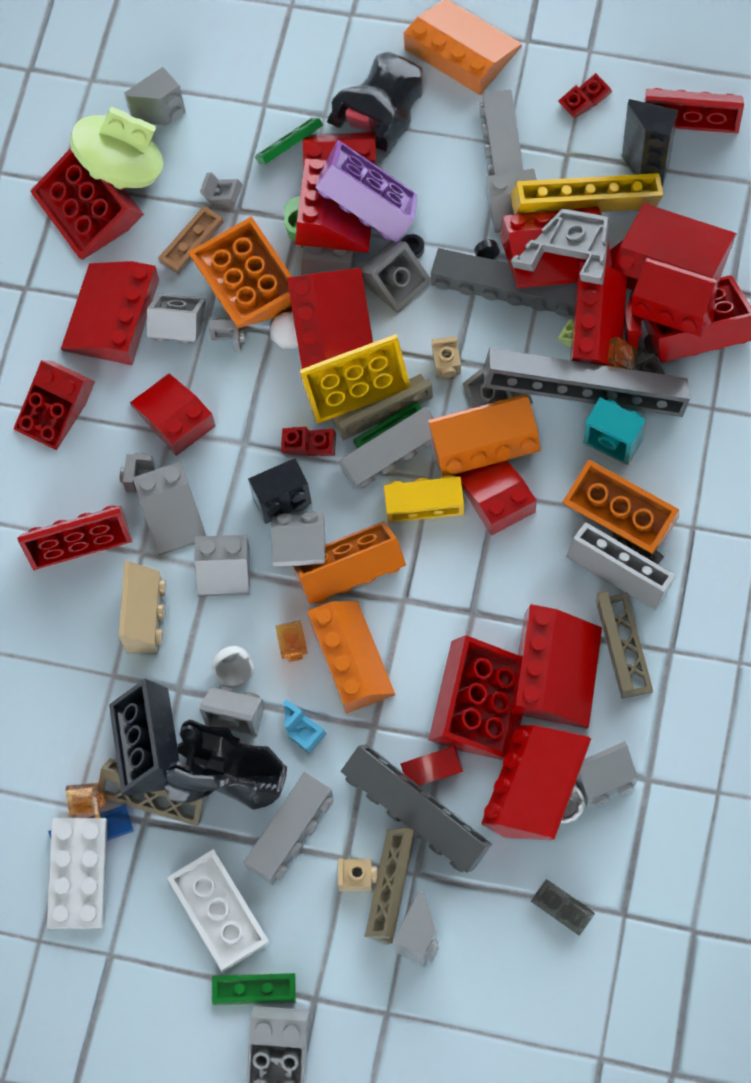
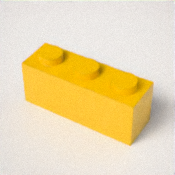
M445 475L440 479L429 480L427 478H419L414 482L393 481L389 485H384L388 523L464 515L461 477Z

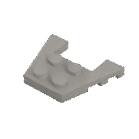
M562 209L542 229V234L535 241L530 240L525 245L526 250L520 256L516 254L511 260L513 268L534 272L544 252L586 259L579 274L581 281L602 285L604 282L610 226L608 217Z

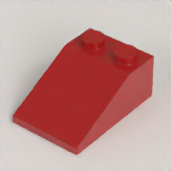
M170 373L130 402V405L175 456L179 455L215 427L214 418L209 409L195 394Z
M507 460L454 474L455 477H461L463 491L491 536L536 513L537 500L523 478Z

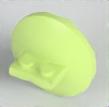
M112 106L106 116L92 115L82 118L75 124L71 132V151L78 161L89 171L91 177L111 183L117 189L147 187L158 179L163 169L161 152L151 139L156 126L139 118L136 119L129 116V114Z

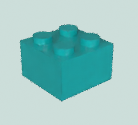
M600 397L585 422L583 443L629 465L643 441L646 419H643L635 411H627L621 408L613 400H605Z

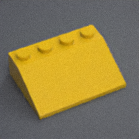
M396 334L299 370L308 404L317 424L389 398L411 387Z

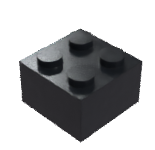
M296 458L248 478L253 500L265 524L272 522V517L279 514L300 512L305 510L309 504H312L308 482Z

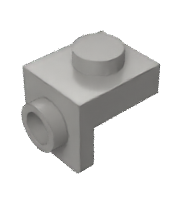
M212 172L206 173L200 193L212 206L236 205L243 184L238 179L218 180Z
M227 318L209 320L211 340H233L236 352H241V343H245V328L237 329L233 321Z
M143 452L126 455L125 468L121 467L119 476L120 483H123L126 492L136 493L137 490L132 477L138 476L139 470H154L155 464L152 456Z

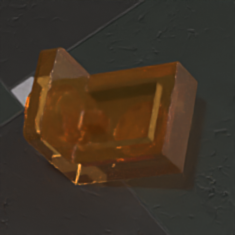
M619 337L610 339L607 362L617 368L634 370L637 349Z
M301 620L275 625L281 658H287L288 662L303 659V655L308 653Z
M99 783L66 786L65 792L69 815L94 812V818L101 817V810L106 808L105 793L100 792Z

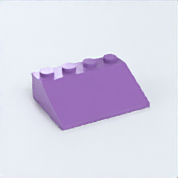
M338 140L335 143L317 179L315 188L318 189L319 194L324 198H331L336 201L345 212H352L358 216L364 225L368 227L373 226L379 230L380 235L385 239H392L398 243L414 221L418 194Z

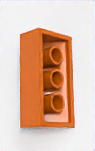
M527 394L428 420L435 460L442 476L466 472L541 451L538 429Z
M590 459L586 462L562 502L565 506L652 555L665 541L679 518L678 508Z
M385 521L326 544L325 564L292 567L309 604L322 603L328 597L337 593L349 592L352 587L359 584L371 583L376 577L381 575L393 574L399 571L401 567L406 566V562L397 537Z
M331 601L307 610L309 622L346 714L395 696L394 689L358 601Z

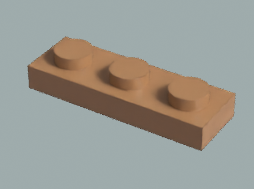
M203 206L158 257L159 262L179 275L192 260L188 252L207 242L224 223L223 218L206 206Z

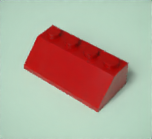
M660 88L646 89L645 103L678 110L675 129L739 134L744 109L743 96L731 93L713 94L710 92L672 91Z
M580 262L576 278L570 360L621 368L627 276L605 265L604 282L602 285L581 281L579 274L585 262Z

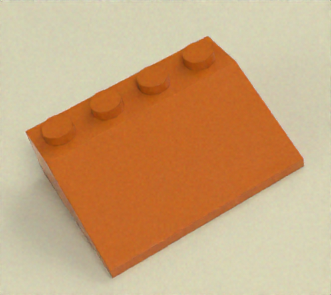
M442 0L419 15L404 32V49L479 95L486 90L522 47V43L450 0Z
M252 216L188 252L237 329L275 318L283 312L292 311L287 277H292V275Z

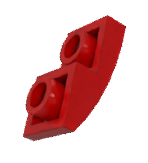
M595 73L580 87L575 85L558 102L573 118H576L604 100L612 93V90Z
M633 297L630 298L626 309L625 341L628 350L638 349V338L642 337L641 324L645 320L631 314Z
M306 426L282 428L281 452L283 454L335 456L336 431L334 429L309 430Z
M455 746L400 763L403 773L419 786L464 772Z

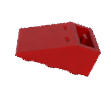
M41 360L13 430L57 450L85 407L95 381L54 361Z

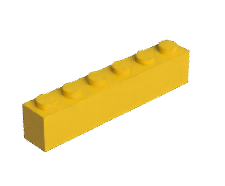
M654 173L517 181L511 193V201L514 215L599 206L600 212L640 210L643 203L657 207L664 194L660 174Z

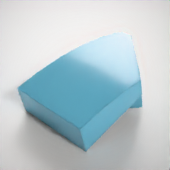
M286 699L283 703L286 719L284 725L287 735L293 742L310 754L324 738L326 732L306 717L302 710Z

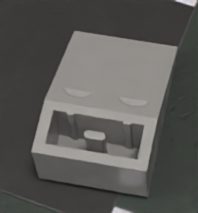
M254 1006L250 1015L247 1083L305 1082L310 1010Z

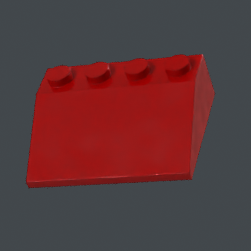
M71 148L30 190L33 197L81 260H84L129 231L144 215L125 189H117L111 183L91 177L89 171L78 161Z
M305 158L295 245L369 253L371 226L364 225L359 220V217L352 212L347 213L342 210L333 199H326L319 194L318 189L315 187L326 161Z
M643 203L619 248L612 268L638 281L646 258L718 280V286L737 233Z
M599 206L568 209L602 216ZM561 210L503 216L500 239L517 289L576 283L580 262H586V259L544 252L534 272L513 268L511 262L516 254L520 256L526 250L525 245L530 240L535 241L542 234V229ZM608 243L605 265L612 268L613 265Z
M135 261L89 263L61 346V351L132 365L146 324L147 308L154 299L159 283L156 266Z
M361 268L287 277L302 369L373 343Z
M732 275L720 278L716 292L714 320L702 337L647 319L643 321L660 363L672 362L676 359L696 356L700 353L720 350L724 347L751 341V305Z
M121 505L107 506L102 511L96 513H83L77 518L68 521L58 520L53 525L47 527H34L17 537L18 543L33 571L132 542L126 516Z
M530 604L524 614L510 714L588 729L602 627L558 609Z
M467 635L451 641L428 740L448 748L455 746L456 750L503 760L509 751L512 736L517 727L521 725L522 716L510 714L518 655Z
M536 725L518 726L512 736L509 751L503 759V767L498 779L494 783L493 793L488 805L485 807L481 824L504 838L555 840L591 738Z

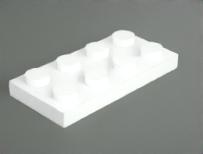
M52 818L48 929H103L108 823L106 818Z
M214 849L167 877L222 973L270 944Z

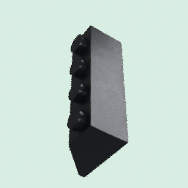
M629 99L622 158L634 175L659 173L663 187L670 164L678 110Z
M143 679L109 704L121 794L123 795L165 790V784L168 780L166 774L170 764L176 761L180 762L168 688Z

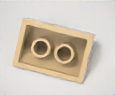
M124 561L119 638L126 653L158 654V645L163 644V630L159 629L160 620H164L165 607L164 604H161V596L166 595V580H162L159 571L129 561Z

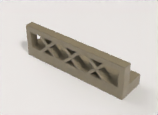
M419 374L409 379L410 388L389 398L332 418L342 440L344 441L385 421L416 402L421 404L433 398L430 380H425L422 374Z
M608 591L598 592L596 604L621 699L653 693L627 593L609 596ZM623 601L625 611L621 617H618L613 613L611 604ZM620 624L631 631V636L627 642L619 636L618 627ZM627 648L637 654L638 659L634 666L626 662L624 652ZM639 664H640L641 671L637 669V666H638ZM635 673L642 677L646 687L634 689L631 681L632 674Z
M109 758L101 768L96 797L194 826L199 825L203 804L209 797L208 795L200 800L187 803L196 806L194 816L185 814L181 809L180 805L184 803L170 800L166 790L143 793L146 798L141 801L134 799L132 795L123 796L121 791L117 793L106 791V780L115 782L121 790L117 759ZM158 796L166 797L171 806L167 808L161 807L154 798Z
M409 828L392 829L386 832L365 937L383 944H393L414 842V830Z

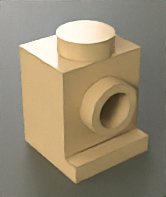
M457 336L432 339L436 377L451 378L461 374Z
M338 859L339 892L372 891V883H376L377 866H372L371 859ZM354 870H362L363 872L360 877L352 875Z

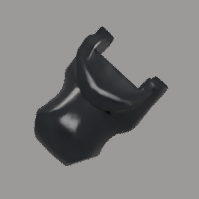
M391 52L376 55L365 81L359 86L339 91L331 102L332 112L327 119V123L336 128H341L347 118L346 110L348 108L366 115L381 123L376 132V136H378L376 148L389 153L400 136L408 129L411 121L410 109L414 102L422 95V67Z
M194 720L183 722L179 733L183 742L179 743L177 747L178 753L187 758L186 764L179 761L171 763L167 770L166 777L168 780L165 784V790L171 801L191 803L217 791L255 810L271 805L280 797L287 775V766L283 764L269 746H253L240 743V738L235 737L228 727L206 726Z

